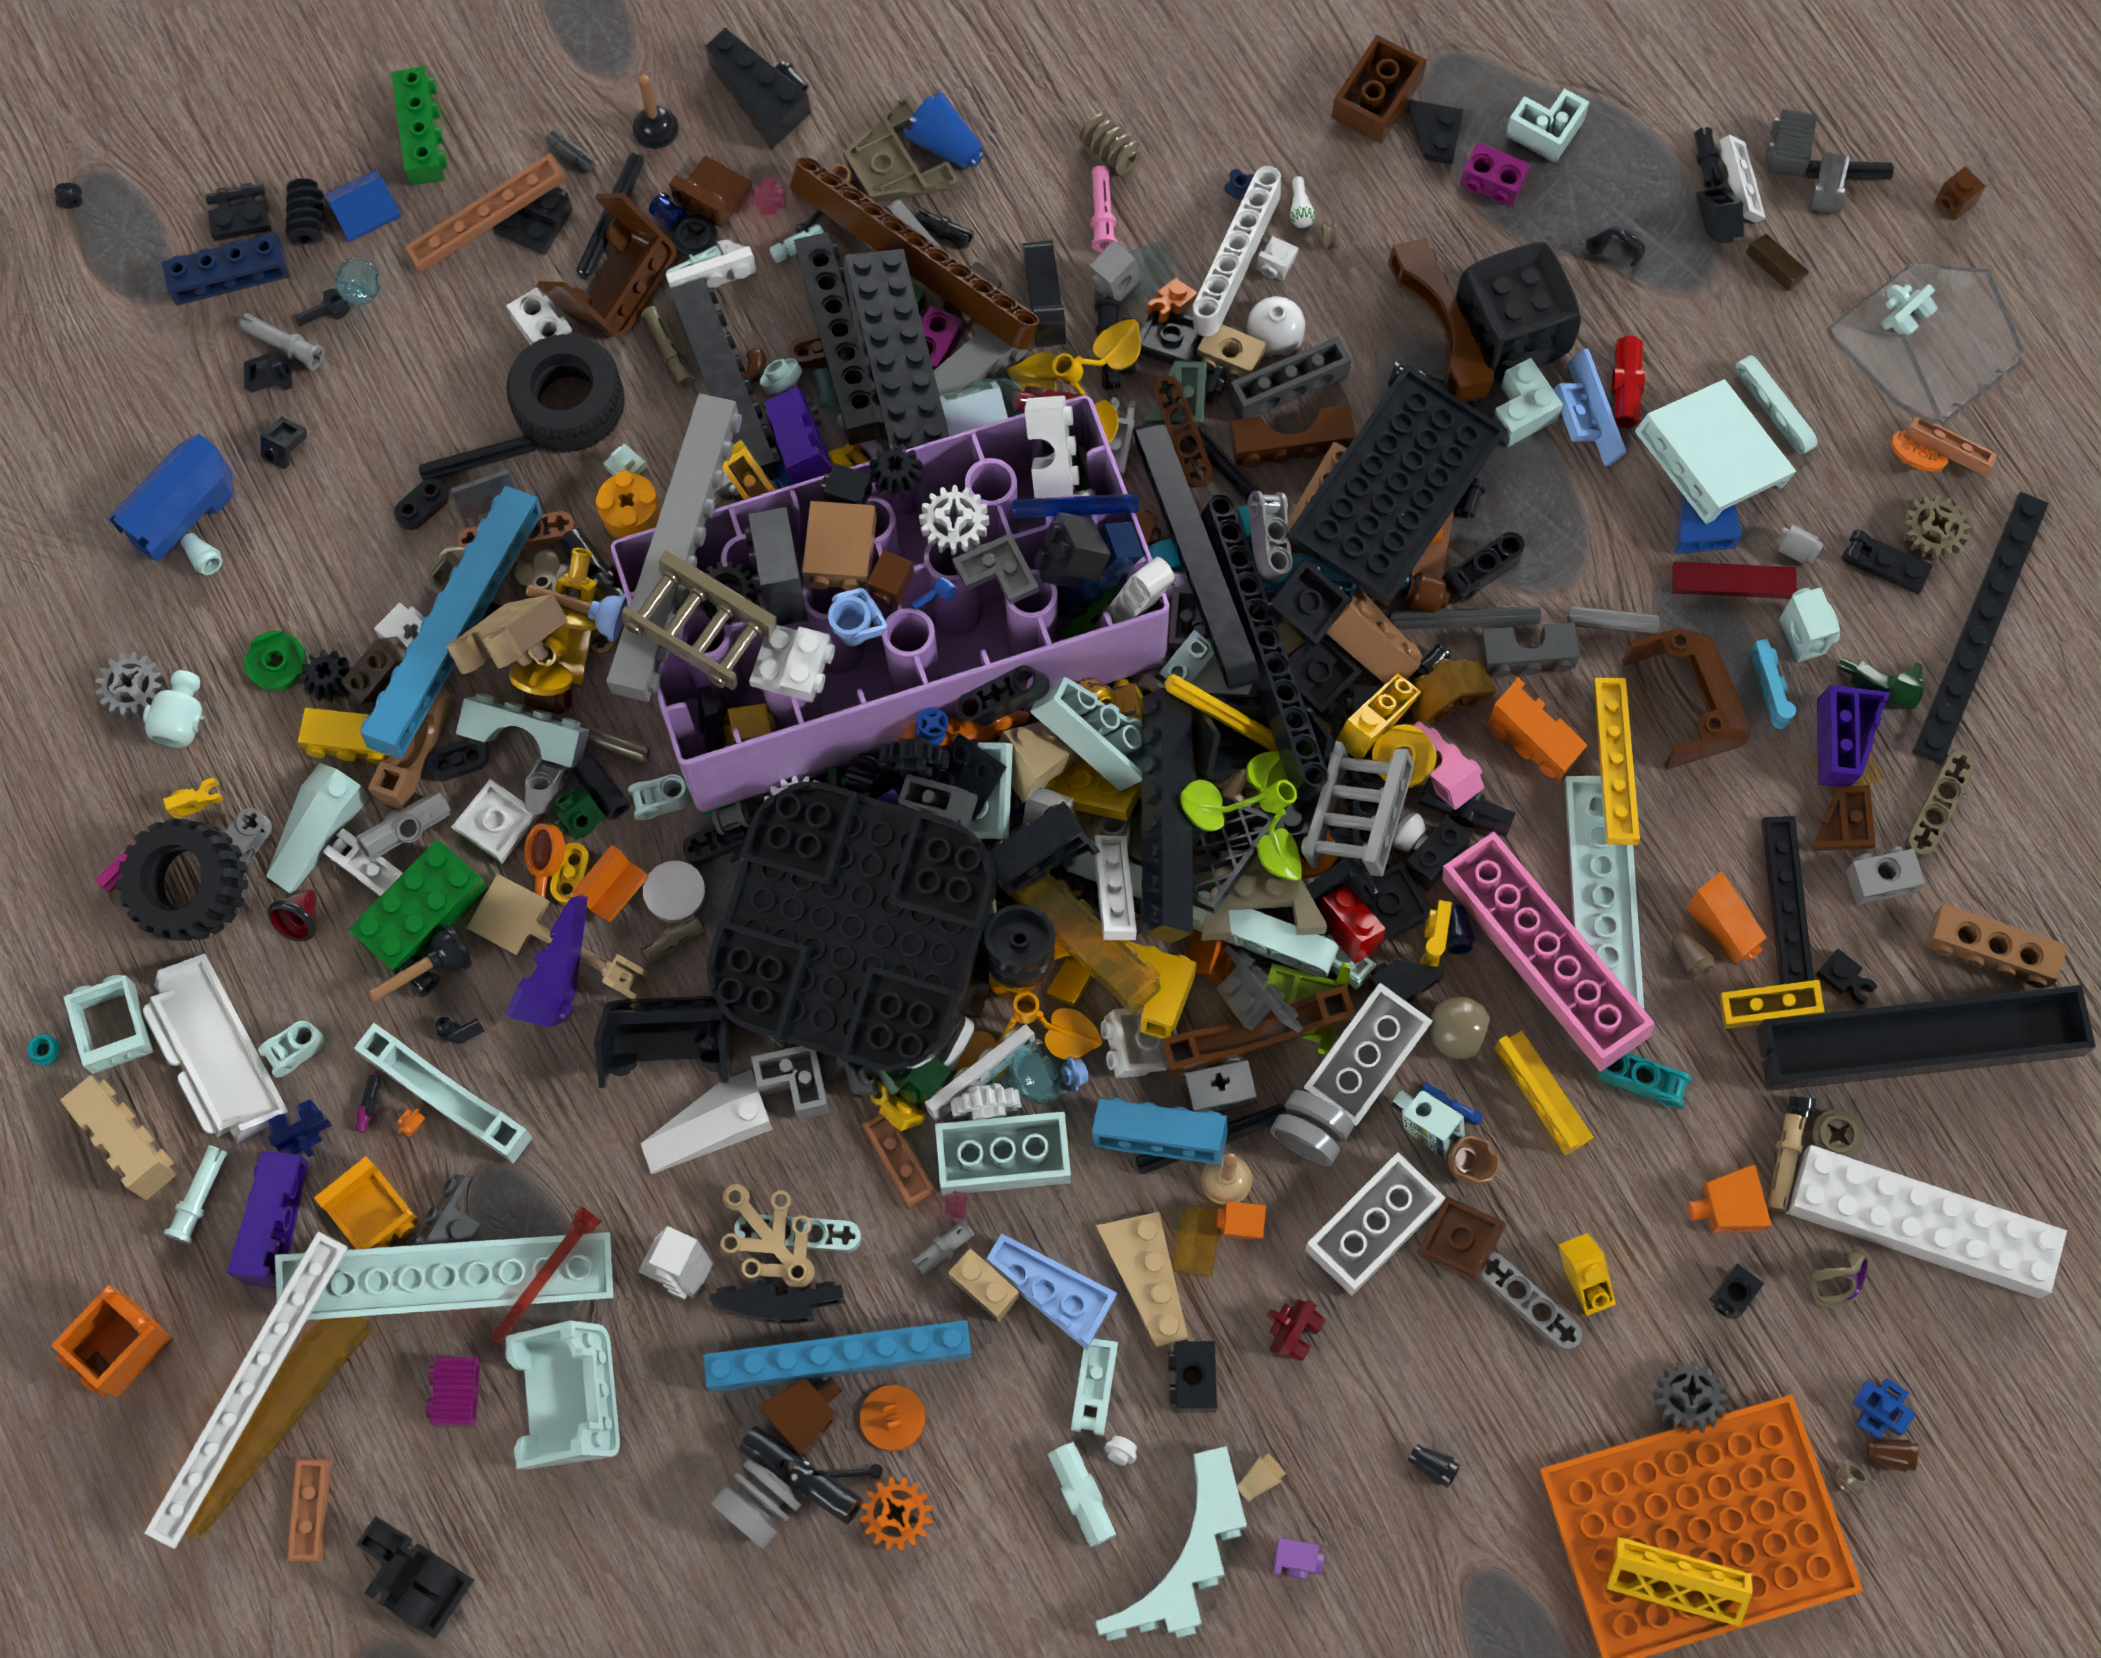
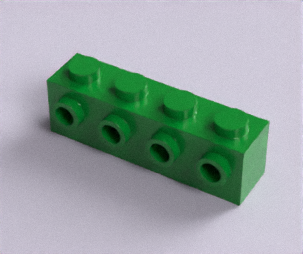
M425 66L392 71L391 76L404 170L411 186L443 181L445 180L444 169L448 168L445 151H441L440 144L445 143L442 127L437 126L436 120L441 118L438 101L433 99V94L438 93L434 76L429 77Z

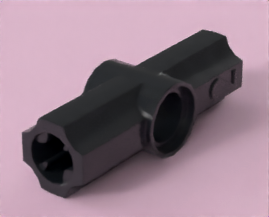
M1428 777L1418 802L1421 805L1449 815L1458 825L1469 828L1477 826L1487 831L1495 832L1497 835L1505 838L1516 814L1515 810L1487 800L1481 792H1478L1455 810L1436 795L1430 777Z

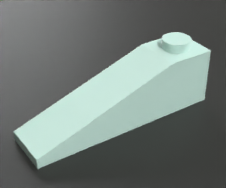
M319 763L300 787L266 877L292 895L324 855L322 851L327 845L331 846L338 838L336 835L342 828H346L369 799L363 787L338 769Z

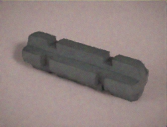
M552 130L546 137L547 144L554 150L558 149V153L572 164L579 165L578 168L584 173H590L596 165L594 158L587 153H583L584 151L568 138H563L564 135L559 131Z

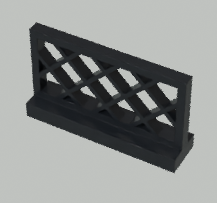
M1217 788L1222 796V806L1238 803L1223 797L1222 789ZM1244 806L1233 810V812L1238 813L1239 818L1225 821L1223 827L1216 831H1205L1192 823V857L1205 854L1207 863L1193 866V875L1211 871L1213 877L1211 880L1195 884L1193 878L1194 906L1214 914L1217 912L1257 855L1258 840L1263 835H1268L1267 827L1274 818L1273 815ZM1258 821L1266 824L1263 829L1249 833L1247 824ZM1243 826L1245 834L1227 838L1225 830ZM1221 832L1223 840L1210 844L1205 843V838L1208 835ZM1249 843L1250 847L1247 852L1233 855L1232 846ZM1227 848L1229 857L1211 860L1210 852ZM1229 865L1233 866L1234 870L1230 875L1217 878L1215 869ZM1215 887L1218 892L1212 901L1200 897L1198 893Z

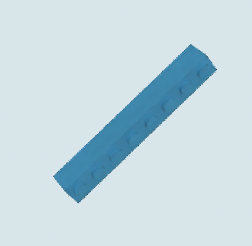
M964 1320L703 1354L706 1388L711 1393L798 1382L803 1378L815 1380L828 1378L829 1376L838 1377L972 1359L968 1322Z

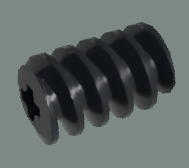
M299 178L291 180L286 186L287 225L285 232L287 239L299 244L319 243L323 240V234L320 231L324 228L321 222L324 218L322 213L324 204L321 201L324 198V193L318 189L317 182L312 179Z

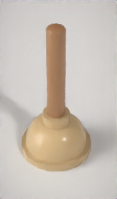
M1235 1154L1223 1155L1222 1165L1207 1163L1203 1168L1201 1176L1202 1190L1208 1199L1218 1205L1223 1206L1227 1201L1241 1202L1251 1190V1171L1247 1164L1236 1157Z

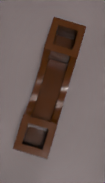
M1350 405L1321 408L1314 424L1309 429L1298 434L1276 432L1261 417L1231 420L1230 438L1235 464L1246 467H1253L1260 464V462L1268 461L1282 463L1290 458L1297 457L1312 459L1320 454H1327L1333 442L1348 448L1356 437Z

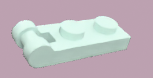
M1094 1338L1088 1350L1083 1349L1071 1431L1081 1432V1429L1094 1431L1095 1435L1104 1436L1118 1342ZM1085 1406L1098 1408L1096 1418L1083 1416Z

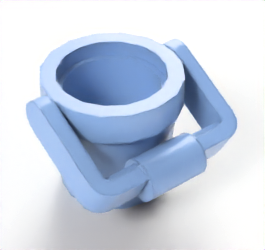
M858 588L836 594L832 598L833 604L828 612V620L831 629L843 644L856 646L867 639L883 634L887 623L866 590ZM872 621L876 627L869 628L870 622Z

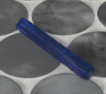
M1137 494L1014 499L1012 501V514L1014 518L1054 517L1058 512L1072 515L1136 513L1139 510Z

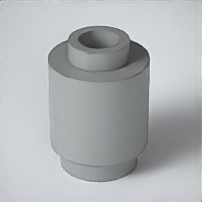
M1792 524L1790 529L1784 527L1775 542L1781 545L1778 549L1779 552L1802 564L1807 562L1813 565L1824 543L1818 541L1819 537Z

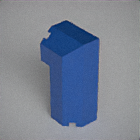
M197 434L178 444L107 519L120 534L123 532L128 537L127 540L151 560L159 562L206 512L208 514L218 513L233 497L231 479L233 480V473L217 447L200 434Z

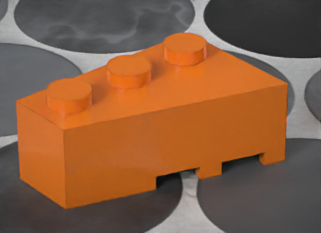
M1518 677L1495 703L1487 725L1498 739L1507 740L1511 743L1521 757L1525 759L1530 758L1538 764L1539 769L1544 775L1549 778H1556L1561 782L1583 756L1588 745L1561 718H1558L1556 721L1542 709L1546 704L1540 698L1534 701L1522 689L1525 683Z

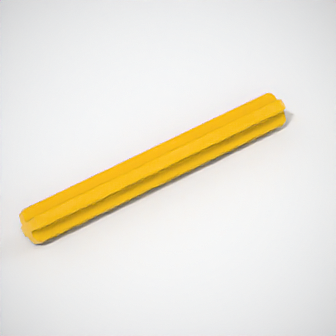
M1175 674L1169 675L1168 679L1164 682V688H1166L1167 692L1268 750L1278 751L1272 732L1267 727Z

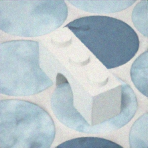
M1065 396L1027 398L1025 418L1028 440L1043 439L1048 441L1054 448V452L1051 455L1033 459L1031 471L1034 498H1057L1073 494L1074 485H1079L1078 466H1072V455H1076L1075 436H1069L1068 426L1073 425L1072 406H1066Z

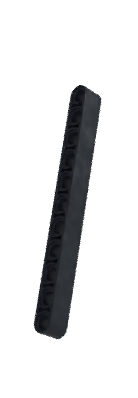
M1161 420L1134 427L1133 432L1137 449L1227 689L1231 690L1260 682L1256 660L1166 425Z
M1217 493L1210 497L1200 517L1257 663L1260 682L1255 683L1287 779L1295 787L1299 800L1311 801L1327 783L1329 778L1273 613L1266 607L1269 602L1237 509L1229 496Z

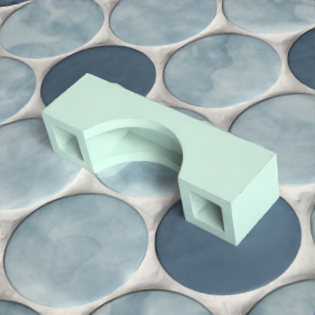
M476 693L474 697L464 698L456 734L481 742L495 740L507 727L517 726L533 735L539 744L543 760L570 768L575 767L582 760L589 729L580 727L581 722L568 718H562V721L551 719L552 714L542 710H534L533 713L522 710L523 705L505 701L504 705L496 703L493 696L483 693Z

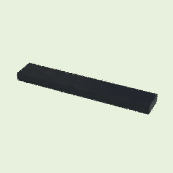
M1795 816L1763 817L1761 822L1780 985L1814 981Z

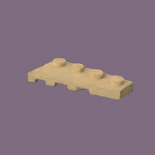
M1155 1212L1096 1225V1230L1102 1238L1155 1347L1158 1348L1175 1344V1342L1188 1341L1160 1213Z

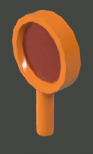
M540 823L535 825L530 830L524 847L526 867L531 874L536 876L534 893L545 899L548 877L553 876L560 869L565 854L563 834L553 824Z

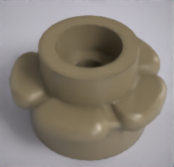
M1847 1463L1844 1467L1840 1466L1836 1471V1483L1842 1491L1847 1494H1862L1864 1492L1863 1487L1868 1483V1479L1858 1466L1853 1463Z

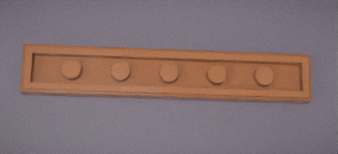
M549 153L404 247L416 269L422 273L558 186L567 178L555 157Z

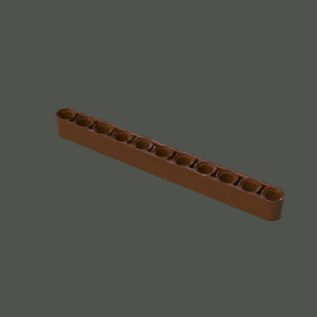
M809 157L797 159L790 184L793 192L876 251L904 249L911 276L1011 347L1019 350H1026L1031 347L1039 324V318L1033 312L820 162Z

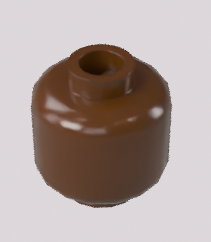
M1418 572L1413 577L1409 576V585L1403 588L1402 599L1405 600L1406 606L1410 610L1432 614L1436 613L1440 608L1444 609L1450 597V592L1446 591V582L1440 577L1425 572Z

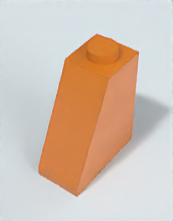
M1722 872L1718 873L1696 892L1686 910L1736 965L1744 959L1751 962L1763 951L1760 946L1767 937Z

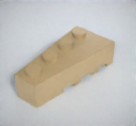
M90 1075L60 1099V1101L78 1125L86 1133L90 1132L91 1136L89 1138L94 1146L104 1156H109L106 1161L122 1177L121 1181L144 1200H148L177 1176L170 1167L174 1164V1161L163 1149L157 1151L151 1143L155 1138L143 1125L139 1128L135 1125L132 1119L136 1115L124 1102L120 1105L113 1098L117 1092L108 1081L103 1079L100 1082Z

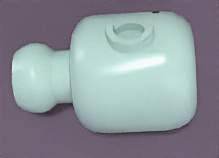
M177 670L171 676V690H163L155 695L152 704L147 705L144 710L143 721L145 722V732L151 740L173 748H185L193 742L196 733H198L199 722L203 720L201 704L193 697L194 693L200 688V679L194 673Z

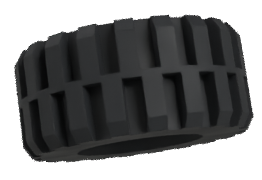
M176 818L166 819L164 823L156 822L149 825V832H139L134 838L137 841L135 845L129 844L124 851L127 854L125 862L120 861L118 869L122 871V879H117L118 889H122L124 894L120 896L122 906L130 908L127 915L133 922H139V928L147 933H154L157 937L191 941L192 939H206L210 933L217 934L224 929L223 922L231 923L237 916L234 912L235 908H242L245 898L241 897L243 889L247 890L248 880H243V873H246L248 870L246 862L239 860L243 853L239 846L231 844L233 839L227 833L220 832L219 828L209 824ZM185 851H191L201 866V887L190 904L182 909H176L170 903L165 893V874L170 863L178 855Z

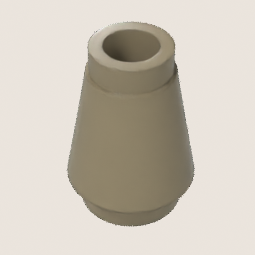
M1687 931L1677 935L1672 940V944L1688 976L1692 975L1695 980H1699L1711 973L1716 967L1713 962L1714 956L1690 936Z

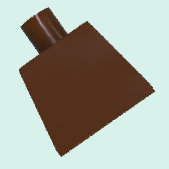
M831 1376L816 1389L806 1378H803L759 1407L801 1457L804 1458L837 1418L836 1412L830 1407L829 1403L843 1390Z

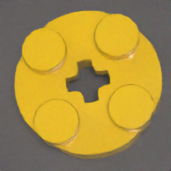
M1406 724L1392 727L1391 730L1387 731L1384 735L1382 734L1376 740L1373 747L1372 760L1388 762L1390 759L1392 760L1395 748L1409 749V754L1413 756L1412 760L1415 764L1408 788L1424 784L1430 773L1433 772L1437 756L1433 741L1418 727ZM1378 774L1380 777H1382V778L1386 781V779H1387V776H1386V775Z

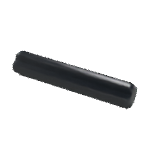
M1810 160L1806 170L1807 177H1819L1822 160ZM1849 161L1845 179L1890 180L1893 177L1894 166L1891 162Z

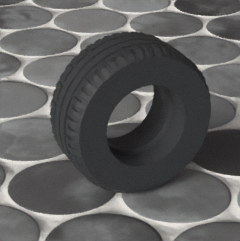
M552 335L528 346L516 358L517 360L513 362L506 382L508 402L520 430L525 436L527 435V437L533 439L536 445L547 450H553L554 452H577L597 445L599 441L609 436L610 432L617 426L625 404L624 388L613 358L597 342L579 335ZM580 377L593 384L588 397L574 408L552 410L539 403L546 387L560 378Z

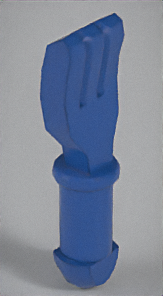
M1426 1082L1423 1083L1419 1092L1425 1091L1460 1113L1469 1124L1478 1125L1482 1122L1483 1117L1478 1110H1473L1459 1103L1456 1099L1452 1101L1445 1092Z

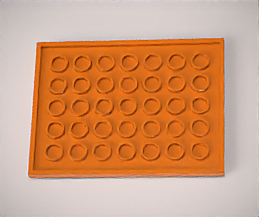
M1793 1394L1724 1414L1723 1418L1717 1417L1716 1426L1713 1428L1706 1423L1704 1433H1700L1697 1427H1692L1691 1433L1687 1434L1685 1426L1677 1430L1672 1429L1538 1470L1600 1658H1644L1864 1591ZM1617 1538H1625L1750 1573L1752 1578V1596L1741 1626L1608 1590L1607 1581L1614 1563V1547ZM1621 1569L1617 1580L1626 1583L1639 1580L1635 1573ZM1661 1580L1650 1584L1654 1591L1661 1593L1672 1589L1668 1582ZM1692 1590L1684 1593L1690 1601L1698 1602L1705 1599V1596L1700 1591ZM1726 1599L1717 1604L1722 1610L1736 1613L1739 1602Z

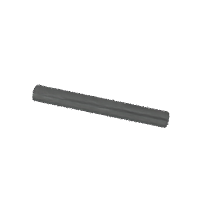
M1538 606L1438 610L1433 614L1420 611H1395L1390 613L1389 620L1397 629L1533 625L1540 623L1542 614Z

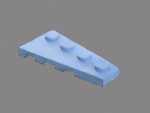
M1002 1233L986 1259V1263L1016 1288L1020 1295L1084 1349L1088 1350L1116 1298V1292Z

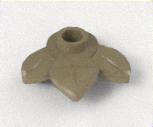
M546 549L535 555L532 564L518 563L515 567V577L518 584L527 588L531 584L555 592L556 581L569 573L570 564L560 565L557 554L550 549Z

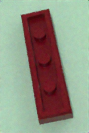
M1674 561L1672 565L1673 594L1791 599L1792 595L1797 591L1796 567Z

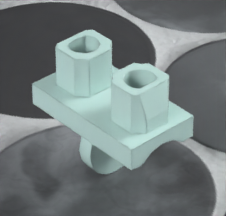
M1906 284L1904 287L1892 285L1887 290L1889 301L1886 302V306L1889 309H1893L1895 306L1897 308L1880 323L1884 330L1893 327L1903 338L1910 335L1919 326L1910 315L1913 311L1921 320L1932 315L1938 308L1930 297L1935 291L1931 284L1926 285L1922 290H1915L1911 295H1909L1912 291L1910 285Z
M1193 630L1159 674L1168 679L1169 675L1175 674L1185 681L1192 683L1214 656L1210 642Z

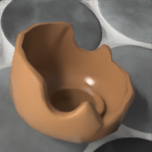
M1469 1135L1457 1139L1449 1148V1170L1456 1180L1467 1185L1486 1183L1491 1181L1499 1171L1500 1157L1491 1151L1487 1140Z

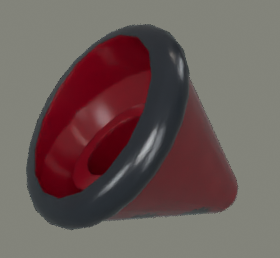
M306 890L270 904L267 914L274 929L290 940L304 942L312 939L316 933V892L314 890Z

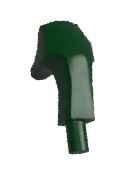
M1843 657L1837 668L1852 675L1851 682L1860 688L1890 692L1886 704L1900 709H1915L1922 699L1925 683L1921 675L1923 665L1919 662H1916L1907 672L1900 673L1897 676L1882 674L1864 661L1858 665Z

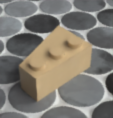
M1042 722L1003 731L998 743L1013 744L1011 786L1022 802L1029 799L1036 790L1044 788L1056 775L1060 776L1082 759L1081 756Z

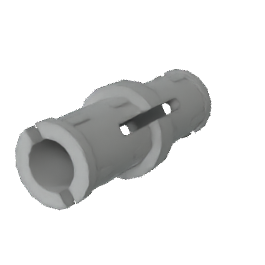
M961 1219L942 1237H935L933 1239L934 1243L913 1259L912 1263L925 1277L945 1258L951 1259L954 1256L953 1252L975 1234L969 1226H966V1222Z

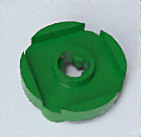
M276 630L265 632L253 639L250 643L251 648L248 650L247 655H244L243 664L246 674L255 685L268 693L284 691L300 681V675L305 673L301 668L302 664H307V654L300 641L294 636ZM277 655L279 659L283 658L279 666H268L272 662V656Z

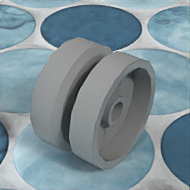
M1293 1090L1284 1106L1288 1114H1279L1270 1132L1280 1143L1305 1159L1323 1166H1332L1340 1151L1336 1142H1345L1354 1127V1123L1341 1110L1320 1097L1302 1090Z

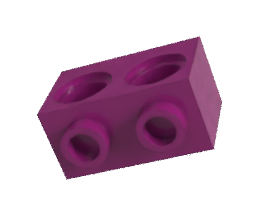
M1477 142L1463 169L1460 185L1473 193L1486 195L1499 204H1507L1513 207L1527 180L1531 164ZM1476 170H1483L1485 173H1480ZM1502 181H1509L1512 184H1506Z
M930 305L927 313L921 314L920 318L928 351L931 353L930 359L934 371L952 355L964 332L962 318ZM937 327L944 329L941 332L932 331L934 328Z

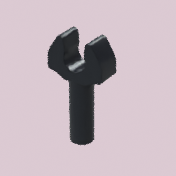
M328 289L324 291V299L321 304L294 316L299 327L326 314L332 315L336 320L345 317L351 309L348 301L333 305L335 301L345 297L342 290Z

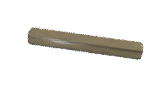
M549 712L552 714L551 719L562 721V718H566ZM584 723L580 724V727L589 729L587 744L639 762L647 760L650 752L648 745Z

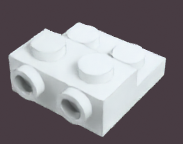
M776 625V630L770 638L764 636L749 680L750 686L813 703L816 692L821 693L824 686L825 674L822 673L825 664H830L834 656L835 645H832L830 635L803 627L793 630Z
M1144 1007L1113 1009L1104 1016V1020L1101 1022V1035L1103 1039H1108L1110 1051H1108L1106 1056V1062L1109 1070H1114L1115 1078L1145 1076L1149 1072L1166 1071L1159 1049L1162 1039L1140 1032L1141 1016Z

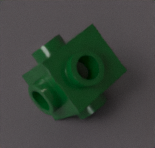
M580 786L572 792L560 796L556 800L555 805L550 808L556 817L552 821L553 824L561 830L563 836L568 833L575 840L589 835L595 829V826L606 818L590 795Z

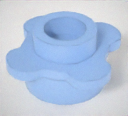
M1071 1056L1066 1057V1062L1062 1063L1061 1076L1067 1086L1070 1085L1072 1091L1076 1092L1079 1090L1078 1086L1088 1082L1087 1068L1081 1059L1077 1058L1074 1060Z

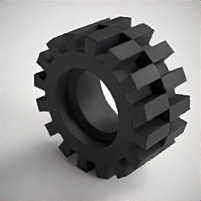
M728 561L727 566L724 567L722 562L716 563L717 569H713L712 566L706 568L708 576L722 584L732 583L736 585L740 590L739 594L757 604L755 599H758L751 573L748 569L745 571L743 565L738 563L737 567H735L732 561ZM707 600L700 602L703 612H706L707 617L711 620L717 612L716 606ZM728 618L726 624L733 625L732 619Z

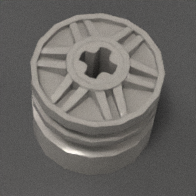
M748 1459L743 1466L754 1475L750 1481H747L736 1472L734 1477L743 1489L736 1493L732 1489L724 1487L710 1504L764 1550L778 1534L769 1519L774 1515L780 1520L788 1522L790 1518L779 1509L781 1505L786 1503L796 1512L801 1504L796 1501L791 1489L769 1469L755 1464Z

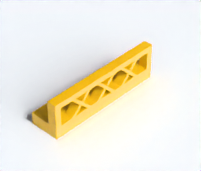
M1521 1030L1510 1038L1506 1035L1499 1039L1494 1051L1563 1154L1567 1156L1590 1142L1594 1138L1524 1032Z
M1618 1537L1614 1547V1563L1607 1581V1589L1741 1626L1752 1596V1578L1750 1573ZM1621 1569L1635 1573L1639 1580L1626 1583L1617 1580ZM1661 1580L1668 1582L1672 1589L1661 1593L1654 1591L1650 1584ZM1692 1590L1700 1591L1705 1596V1599L1698 1602L1690 1601L1684 1593ZM1728 1599L1739 1602L1736 1613L1722 1610L1717 1603Z

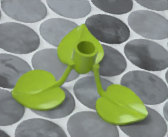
M1278 751L1259 754L1247 764V780L1252 787L1260 790L1259 795L1229 806H1222L1221 793L1212 783L1205 780L1191 782L1180 793L1181 805L1186 816L1195 826L1205 831H1216L1223 827L1224 817L1222 813H1227L1256 802L1260 803L1264 811L1275 813L1276 815L1267 827L1268 835H1263L1258 840V857L1262 865L1272 874L1292 881H1299L1301 879V861L1294 838L1286 829L1279 828L1274 831L1279 819L1286 814L1284 808L1292 804L1297 798L1296 789L1287 779Z

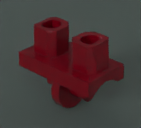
M1297 1299L1293 1307L1285 1303L1280 1312L1271 1309L1267 1317L1274 1323L1269 1333L1276 1336L1269 1351L1277 1356H1287L1303 1361L1310 1350V1345L1299 1339L1302 1331L1305 1329L1312 1334H1317L1326 1321L1315 1310L1317 1305L1310 1300L1305 1302Z

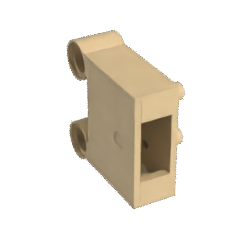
M554 594L510 602L500 607L462 636L447 644L446 648L461 674H467L478 669L490 658L493 659L497 668L505 667L514 661L520 663L521 666H527L532 662L527 651L532 648L538 660L546 658L549 653L541 640L568 620Z

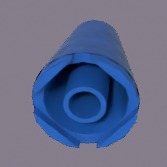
M940 90L935 91L937 97L934 98L930 95L919 106L910 118V121L913 123L911 129L908 130L905 127L903 136L963 169H967L969 166L975 168L984 157V154L981 153L983 150L982 144L945 94Z

